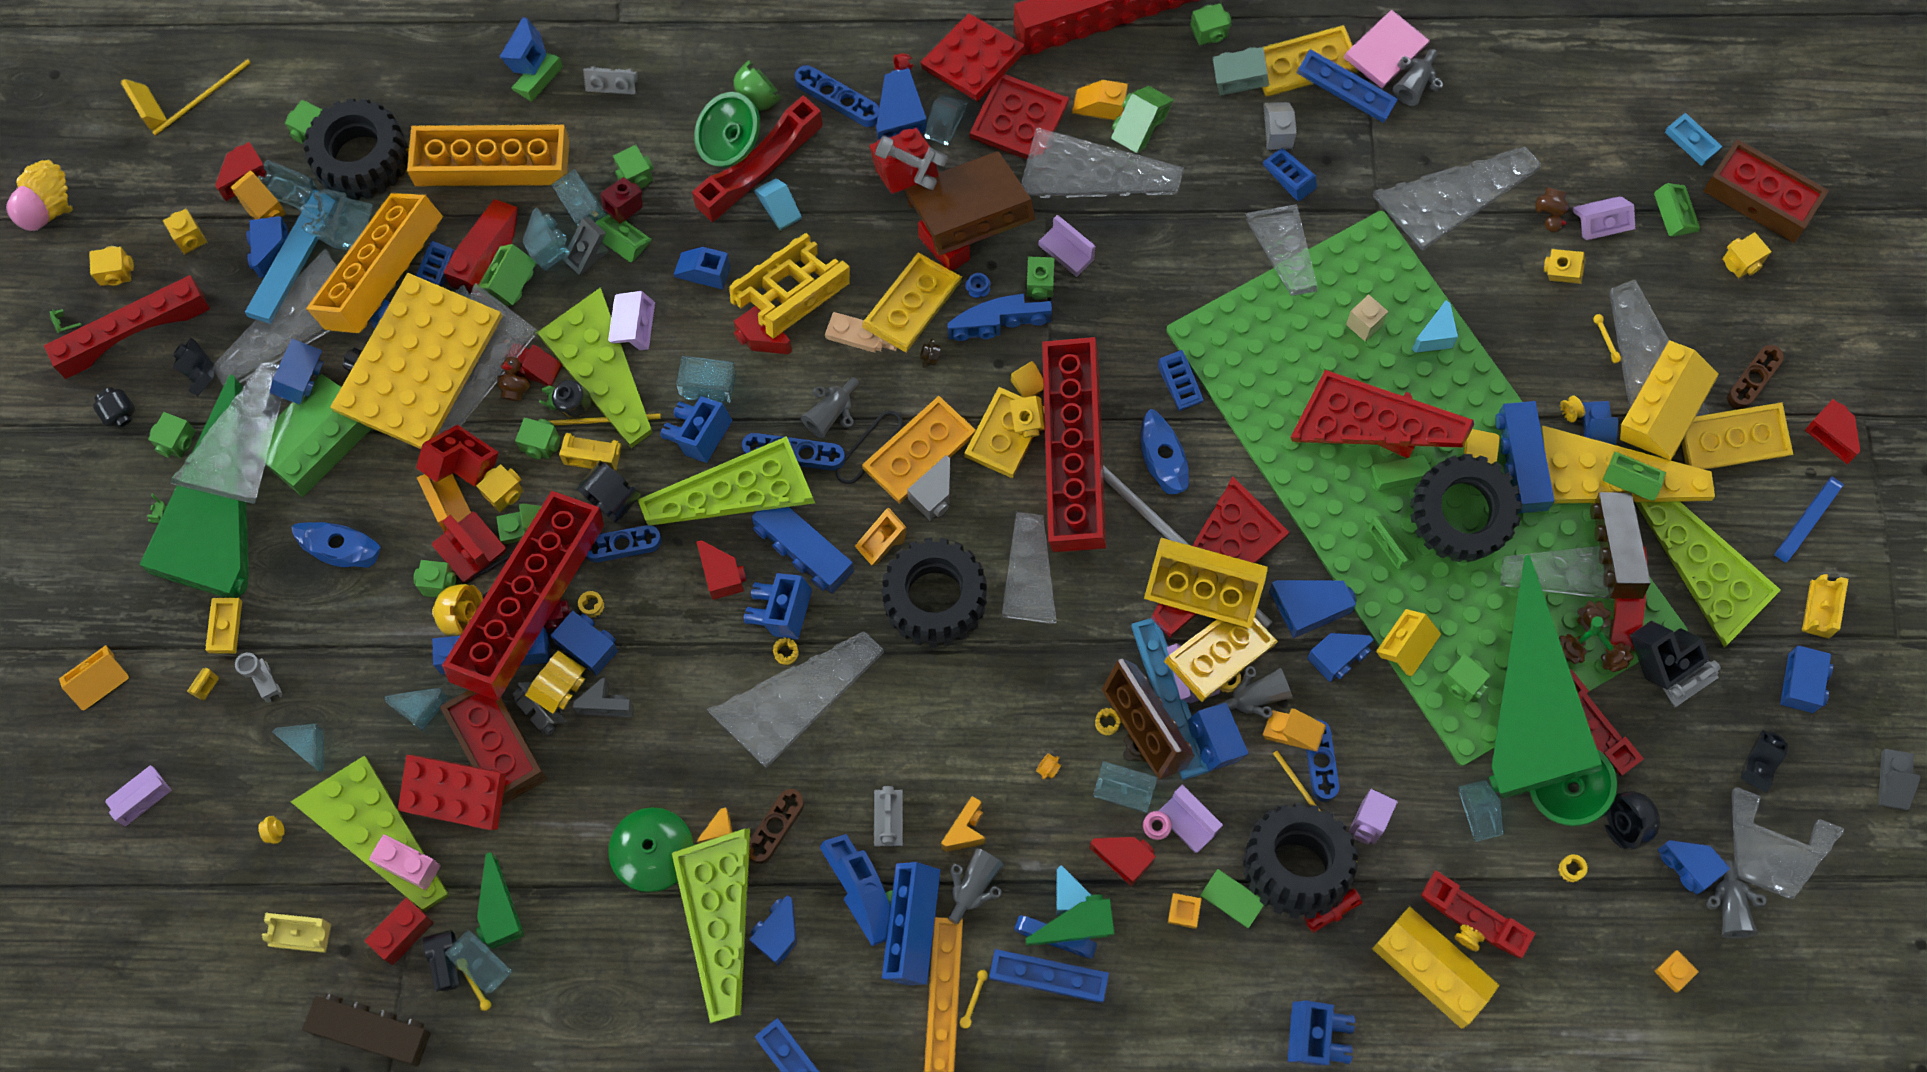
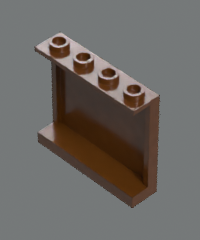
M999 151L938 173L939 176L935 177L937 183L934 190L928 189L921 184L905 189L909 208L914 207L933 238L935 250L939 256L1035 220L1032 199Z

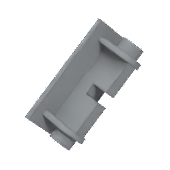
M592 66L591 69L583 70L586 91L636 94L635 82H637V72H634L632 69H615V71H611L610 69Z
M1715 660L1712 662L1708 661L1668 690L1664 688L1663 690L1673 706L1677 707L1719 678L1718 671L1721 667Z
M884 786L882 790H874V846H903V790H894L892 786Z

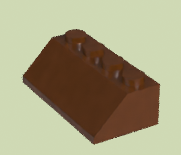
M1124 659L1118 660L1101 689L1158 780L1185 770L1195 756L1191 745L1185 741L1178 730L1176 722L1170 718L1163 707L1162 700L1156 696L1149 685L1147 677L1142 674L1138 666Z

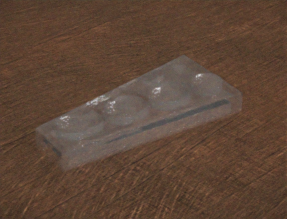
M1016 512L1002 617L1056 624L1043 515Z
M1600 546L1530 553L1542 591L1611 599L1608 587H1605L1603 583L1605 570L1604 565L1599 562ZM1529 554L1503 557L1500 586L1520 588L1524 556Z

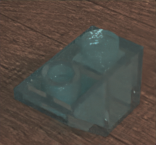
M536 207L531 214L522 243L531 258L546 271L570 252L565 245L566 237L558 228H555L558 225L550 213L544 214Z

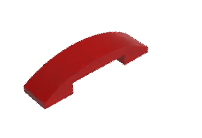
M1643 546L1644 554H1645V558H1646V563H1647L1646 547ZM1646 594L1643 599L1615 598L1614 618L1610 623L1609 642L1611 644L1623 643L1624 646L1630 645L1631 651H1635L1630 634L1643 626Z
M1571 669L1570 673L1596 748L1609 759L1615 772L1622 776L1641 762L1643 757L1626 736L1622 738L1587 695L1589 690Z
M1435 870L1421 893V896L1428 903L1458 925L1465 924L1470 926V929L1473 927V931L1478 930L1485 937L1484 941L1515 957L1523 958L1536 933L1512 918L1506 919L1460 890V885Z

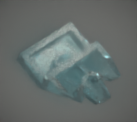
M325 189L314 192V198L318 205L303 204L299 209L301 214L312 220V222H306L302 229L334 248L349 251L369 224L373 212V204L349 199L346 193Z

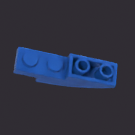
M1018 294L981 303L966 310L947 323L948 339L964 341L973 337L990 339L1000 335V326L1013 328L1020 324L1043 325L1046 322H1051V301L1025 303L1024 294Z
M847 834L823 841L820 849L845 888L847 895L844 901L870 944L874 946L886 942L891 908L881 881L864 850L857 852Z

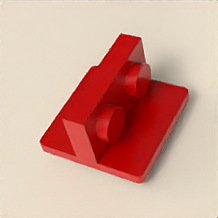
M474 511L458 523L450 514L442 520L447 530L432 542L433 548L450 565L463 583L469 581L506 552L505 546Z

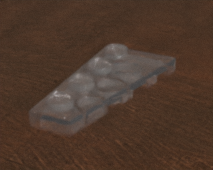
M1297 204L1246 213V220L1289 294L1294 296L1316 292L1317 283Z

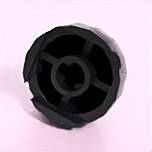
M1635 791L1616 794L1612 806L1603 815H1607L1609 825H1605L1606 832L1612 841L1623 849L1631 848L1632 850L1645 846L1659 832L1660 815L1657 807L1649 797Z

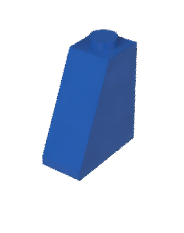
M909 68L894 70L884 77L876 125L877 141L883 136L890 138L898 135L906 129L917 128L920 134L927 132L926 117Z
M1276 580L1272 582L1269 593L1293 639L1351 614L1356 606L1355 602H1357L1354 591L1350 587L1347 588L1344 581Z

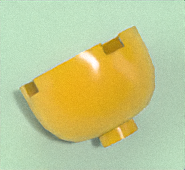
M459 584L447 587L438 595L432 614L437 627L442 633L449 637L461 636L483 600L479 589L474 585Z

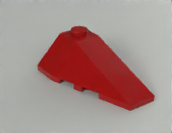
M496 199L491 202L456 248L443 272L450 287L493 302L478 291L477 287L499 247L512 244L517 222V207Z

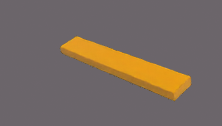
M935 917L924 1072H954L963 919L960 920L958 925L949 921L948 918Z

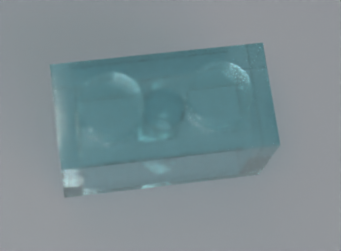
M682 356L676 382L679 395L690 400H695L702 396L720 403L723 401L731 402L737 374L734 362Z

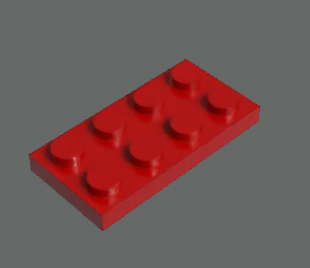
M406 755L398 811L488 830H498L506 773L418 755Z

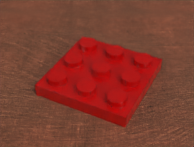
M968 13L920 64L923 70L978 101L1026 52L1025 45Z
M1003 74L992 86L970 131V138L1040 164L1069 104V98Z

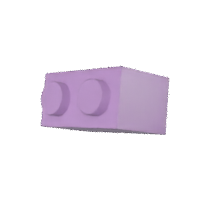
M1370 789L1361 802L1348 832L1354 834L1353 837L1362 843L1369 844L1371 842L1375 844L1384 833L1398 801Z

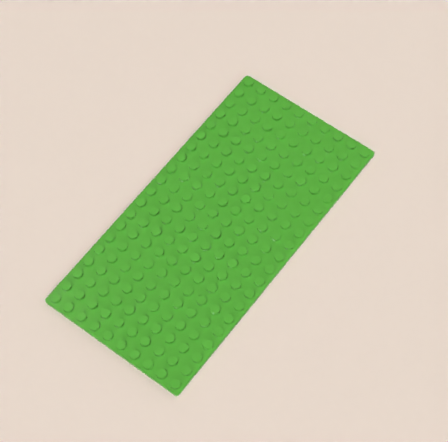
M1378 211L1167 326L1166 331L1178 350H1183L1190 368L1333 580L1344 581L1347 588L1350 587L1354 591L1357 599L1354 611L1378 647L1405 609L1426 614L1441 633L1439 639L1413 676L1406 675L1397 662L1389 661V663L1457 764L1465 766L1495 748L1524 556L1529 554L1531 556L1558 638L1561 635L1566 636L1567 634H1571L1574 638L1582 637L1586 633L1584 627L1577 623V618L1580 616L1578 609L1584 607L1588 601H1593L1594 604L1598 601L1602 602L1604 607L1611 611V616L1608 618L1611 623V620L1614 618L1615 598H1610L1608 587H1605L1603 583L1605 570L1604 565L1599 562L1600 545L1599 542L1595 541L1594 537L1596 524L1595 519H1591L1590 516L1592 503L1552 504L1548 511L1518 513V516L1521 517L1519 526L1514 528V536L1505 543L1504 547L1476 561L1467 562L1462 560L1455 562L1451 561L1450 557L1441 558L1437 556L1436 550L1433 548L1429 550L1423 545L1426 541L1422 536L1417 537L1415 530L1418 528L1416 523H1411L1410 517L1413 514L1410 502L1415 495L1413 491L1416 484L1381 491L1377 489L1371 465L1406 458L1379 445L1292 442L1290 437L1325 370L1404 396L1405 392H1408L1413 400L1473 419L1475 424L1473 429L1495 433L1500 436V439L1502 435L1501 430L1496 428V414L1499 413L1503 404L1522 402L1452 304L1451 309L1458 335L1453 348L1418 353L1412 350L1417 337L1445 301L1450 303V301L1384 211ZM1369 294L1388 311L1383 326L1365 342L1346 323L1351 310ZM1499 441L1497 463L1502 466L1500 471L1505 474L1504 467L1507 462L1505 454L1502 455L1500 451ZM1415 446L1409 458L1424 455L1432 469L1449 457L1462 456L1464 454V447ZM1463 483L1451 486L1442 497L1443 515L1446 521L1457 531L1471 534L1480 531L1486 525L1489 517L1488 503L1483 494L1475 487ZM1378 516L1387 520L1415 558L1414 563L1401 571L1395 567L1368 530L1372 518ZM1650 578L1651 584L1646 592L1643 626L1649 621H1653L1673 630V632L1679 628L1687 631V627ZM1610 625L1602 629V632L1608 640L1610 636ZM1592 635L1585 641L1584 648L1587 650V653L1584 655L1585 661L1583 663L1578 662L1575 665L1567 662L1569 670L1572 669L1590 692L1639 663L1636 652L1631 651L1634 659L1630 661L1627 668L1616 672H1611L1610 669L1605 670L1601 656L1606 653V647L1598 636ZM1463 654H1466L1473 661L1481 662L1491 675L1485 682L1489 686L1479 699L1473 696L1468 703L1464 699L1456 698L1450 692L1449 687L1442 682L1445 675Z

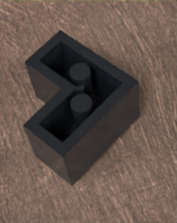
M1649 621L1630 634L1645 679L1666 690L1710 661L1703 638L1682 628L1673 632V630L1656 622Z

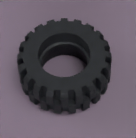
M355 98L346 99L347 102L344 103L337 101L333 103V107L329 109L325 107L321 110V115L319 117L315 116L310 122L312 128H307L305 133L307 140L303 142L306 160L319 183L328 192L335 193L337 197L346 198L349 196L350 200H360V197L363 196L365 199L373 198V194L378 192L381 195L387 191L386 188L389 185L393 187L398 182L397 176H402L406 170L404 164L408 163V153L406 150L408 144L394 115L388 109H384L383 105L377 102L372 104L368 99L356 101ZM358 137L377 139L374 149L366 157L353 162L336 160L339 150L348 141Z
M1463 454L1460 457L1452 456L1438 463L1421 477L1422 480L1416 484L1413 491L1415 495L1410 502L1413 514L1410 517L1411 523H1416L1418 528L1415 530L1417 537L1422 536L1426 541L1423 544L1429 550L1433 548L1437 551L1436 555L1441 558L1450 557L1451 561L1455 562L1462 560L1471 562L1500 550L1507 541L1512 539L1515 534L1514 528L1519 526L1521 520L1518 512L1522 510V501H1517L1516 498L1520 494L1518 486L1512 487L1510 483L1513 477L1509 472L1503 474L1500 471L1502 466L1497 462L1490 464L1487 462V457L1478 456L1473 458L1472 454ZM1460 483L1468 484L1478 489L1488 503L1489 517L1486 525L1480 531L1471 534L1462 533L1454 529L1446 521L1442 512V497L1451 486Z
M932 537L924 538L923 544L918 545L917 541L909 543V550L907 551L901 548L896 553V560L891 559L888 563L887 573H884L882 579L884 609L886 616H889L890 624L894 629H899V633L903 638L908 639L911 637L913 638V643L920 646L923 642H929V647L937 648V643L944 642L946 647L953 645V639L955 638L962 641L967 637L969 630L974 631L977 628L978 620L983 618L985 604H987V582L981 563L976 562L975 555L970 550L964 552L962 544L955 542L954 545H950L949 539L940 538V542H933ZM929 573L948 575L959 584L961 590L960 599L954 606L942 612L931 613L920 610L911 603L909 598V588L913 582Z
M1294 803L1290 808L1288 804L1280 805L1277 807L1276 812L1269 810L1264 814L1263 819H1259L1255 824L1243 856L1245 869L1243 873L1245 880L1251 881L1249 886L1253 895L1259 894L1261 896L1259 901L1264 906H1273V912L1280 915L1282 912L1289 913L1290 918L1298 919L1300 915H1305L1306 919L1315 918L1317 912L1320 915L1329 913L1332 907H1337L1342 902L1357 872L1358 863L1356 861L1359 855L1358 849L1353 846L1355 839L1352 833H1346L1347 826L1341 820L1337 822L1333 819L1334 814L1329 811L1325 813L1319 811L1318 806L1310 805L1309 808L1304 807L1303 803ZM1289 844L1307 847L1320 857L1326 872L1316 877H1301L1292 874L1280 864L1275 850Z

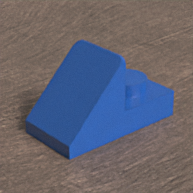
M1609 401L1582 402L1585 408V416L1582 417L1584 437L1616 445L1618 418L1611 417Z

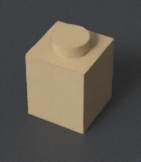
M1368 294L1351 310L1346 325L1366 342L1383 326L1388 311Z

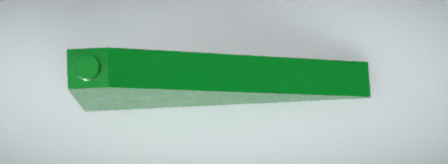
M230 374L139 564L149 574L224 598H240L248 587L249 578L243 386L234 375Z
M1530 554L1524 556L1492 761L1494 775L1489 776L1494 793L1500 791L1502 799L1603 770Z

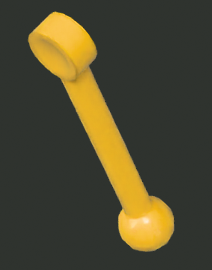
M1597 314L1594 316L1593 322L1598 324L1611 352L1613 363H1618L1621 361L1620 354L1616 352L1603 324L1604 317Z
M459 958L457 960L458 969L462 970L480 1001V1008L483 1011L489 1010L491 1002L485 999L467 968L468 962L464 958Z
M980 970L977 973L978 981L965 1016L960 1019L962 1028L967 1029L971 1026L970 1017L983 982L989 976L986 970Z

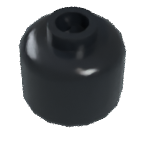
M572 379L564 380L554 388L552 402L563 415L569 418H578L588 411L591 405V396L589 391L579 382Z
M110 387L95 396L93 409L105 426L112 427L117 425L118 428H122L132 421L131 416L135 411V406L123 390Z

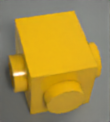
M187 209L175 212L163 220L170 235L183 254L207 243L198 224Z
M1754 232L1743 240L1737 238L1727 246L1728 251L1723 257V261L1728 270L1734 272L1738 278L1747 273L1751 276L1763 267L1762 264L1770 255L1771 250Z
M109 246L102 250L90 251V274L100 286H116L123 282L131 281V271L134 270V263L132 257L128 256L122 247Z
M1552 249L1551 256L1545 258L1544 272L1548 273L1549 280L1581 284L1585 264L1584 252Z
M1031 396L1010 400L1015 433L1023 434L1024 438L1039 436V431L1045 430L1041 398Z
M501 464L496 469L489 470L483 480L476 485L482 496L499 513L508 505L514 504L523 492L519 484L522 480L519 475L511 468L507 471Z

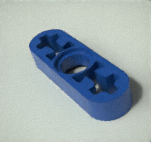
M652 525L599 534L594 544H598L601 547L598 549V554H593L590 549L586 558L591 562L597 563L654 552L661 546L662 538L659 530ZM648 533H651L652 537H656L651 540L652 543L647 544L644 540ZM636 535L637 540H641L637 541L639 545L638 547H635V542L632 536ZM619 538H627L630 541L629 546L625 550L615 548V542ZM606 541H609L612 552H608Z
M1318 720L1326 725L1320 743L1321 747H1319L1317 752L1306 749L1312 793L1317 800L1329 802L1335 798L1339 791V781L1331 729L1326 722ZM1317 754L1326 755L1329 759V765L1325 768L1316 766L1314 756ZM1331 772V775L1327 774L1326 784L1327 786H1332L1333 789L1326 795L1324 790H1319L1318 787H1321L1323 783L1322 775Z
M1019 916L1014 931L1028 937L1047 924L1026 916ZM1085 939L1050 943L1048 945L1084 958L1093 959L1098 944L1092 940Z

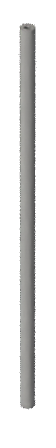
M1103 465L1105 482L1168 540L1189 545ZM1257 608L1255 618L1267 629L1272 624V621Z

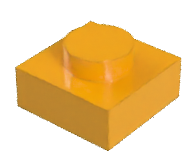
M1173 893L1168 923L1196 929L1201 898Z
M1678 950L1674 951L1655 970L1658 976L1675 993L1679 992L1699 972Z

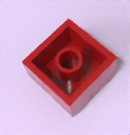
M917 128L906 129L900 134L890 137L897 149L904 150V152L906 151L921 159H924L930 147ZM881 139L869 145L876 172L891 194L917 185L914 178L919 170L918 168L896 159L892 155L887 156L886 159L875 155ZM930 161L925 174L933 178L938 177L936 163Z

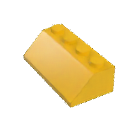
M1669 340L1621 424L1620 440L1672 460L1714 385L1718 373L1694 349Z
M1161 538L1144 599L1251 628L1268 567Z
M1410 906L1372 948L1373 951L1461 1029L1471 1023L1500 986Z

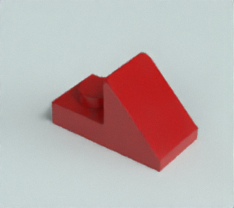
M513 344L507 357H516L521 363L520 371L516 375H524L527 379L545 386L553 385L563 366L562 363L536 345H532L531 349H527Z

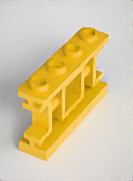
M805 233L799 238L792 240L782 250L775 252L762 264L755 266L745 276L736 279L729 287L730 302L739 308H743L750 302L761 310L758 313L759 324L761 326L765 325L766 333L770 337L775 338L850 284V266L844 261L839 263L837 259L825 265L815 257L818 255L817 243H811L810 236ZM800 259L805 264L802 268L795 264ZM813 272L820 276L815 281L814 278L810 276V274ZM790 275L800 284L786 292L777 283ZM763 287L767 292L761 295L756 290ZM775 299L782 303L777 308L771 303Z

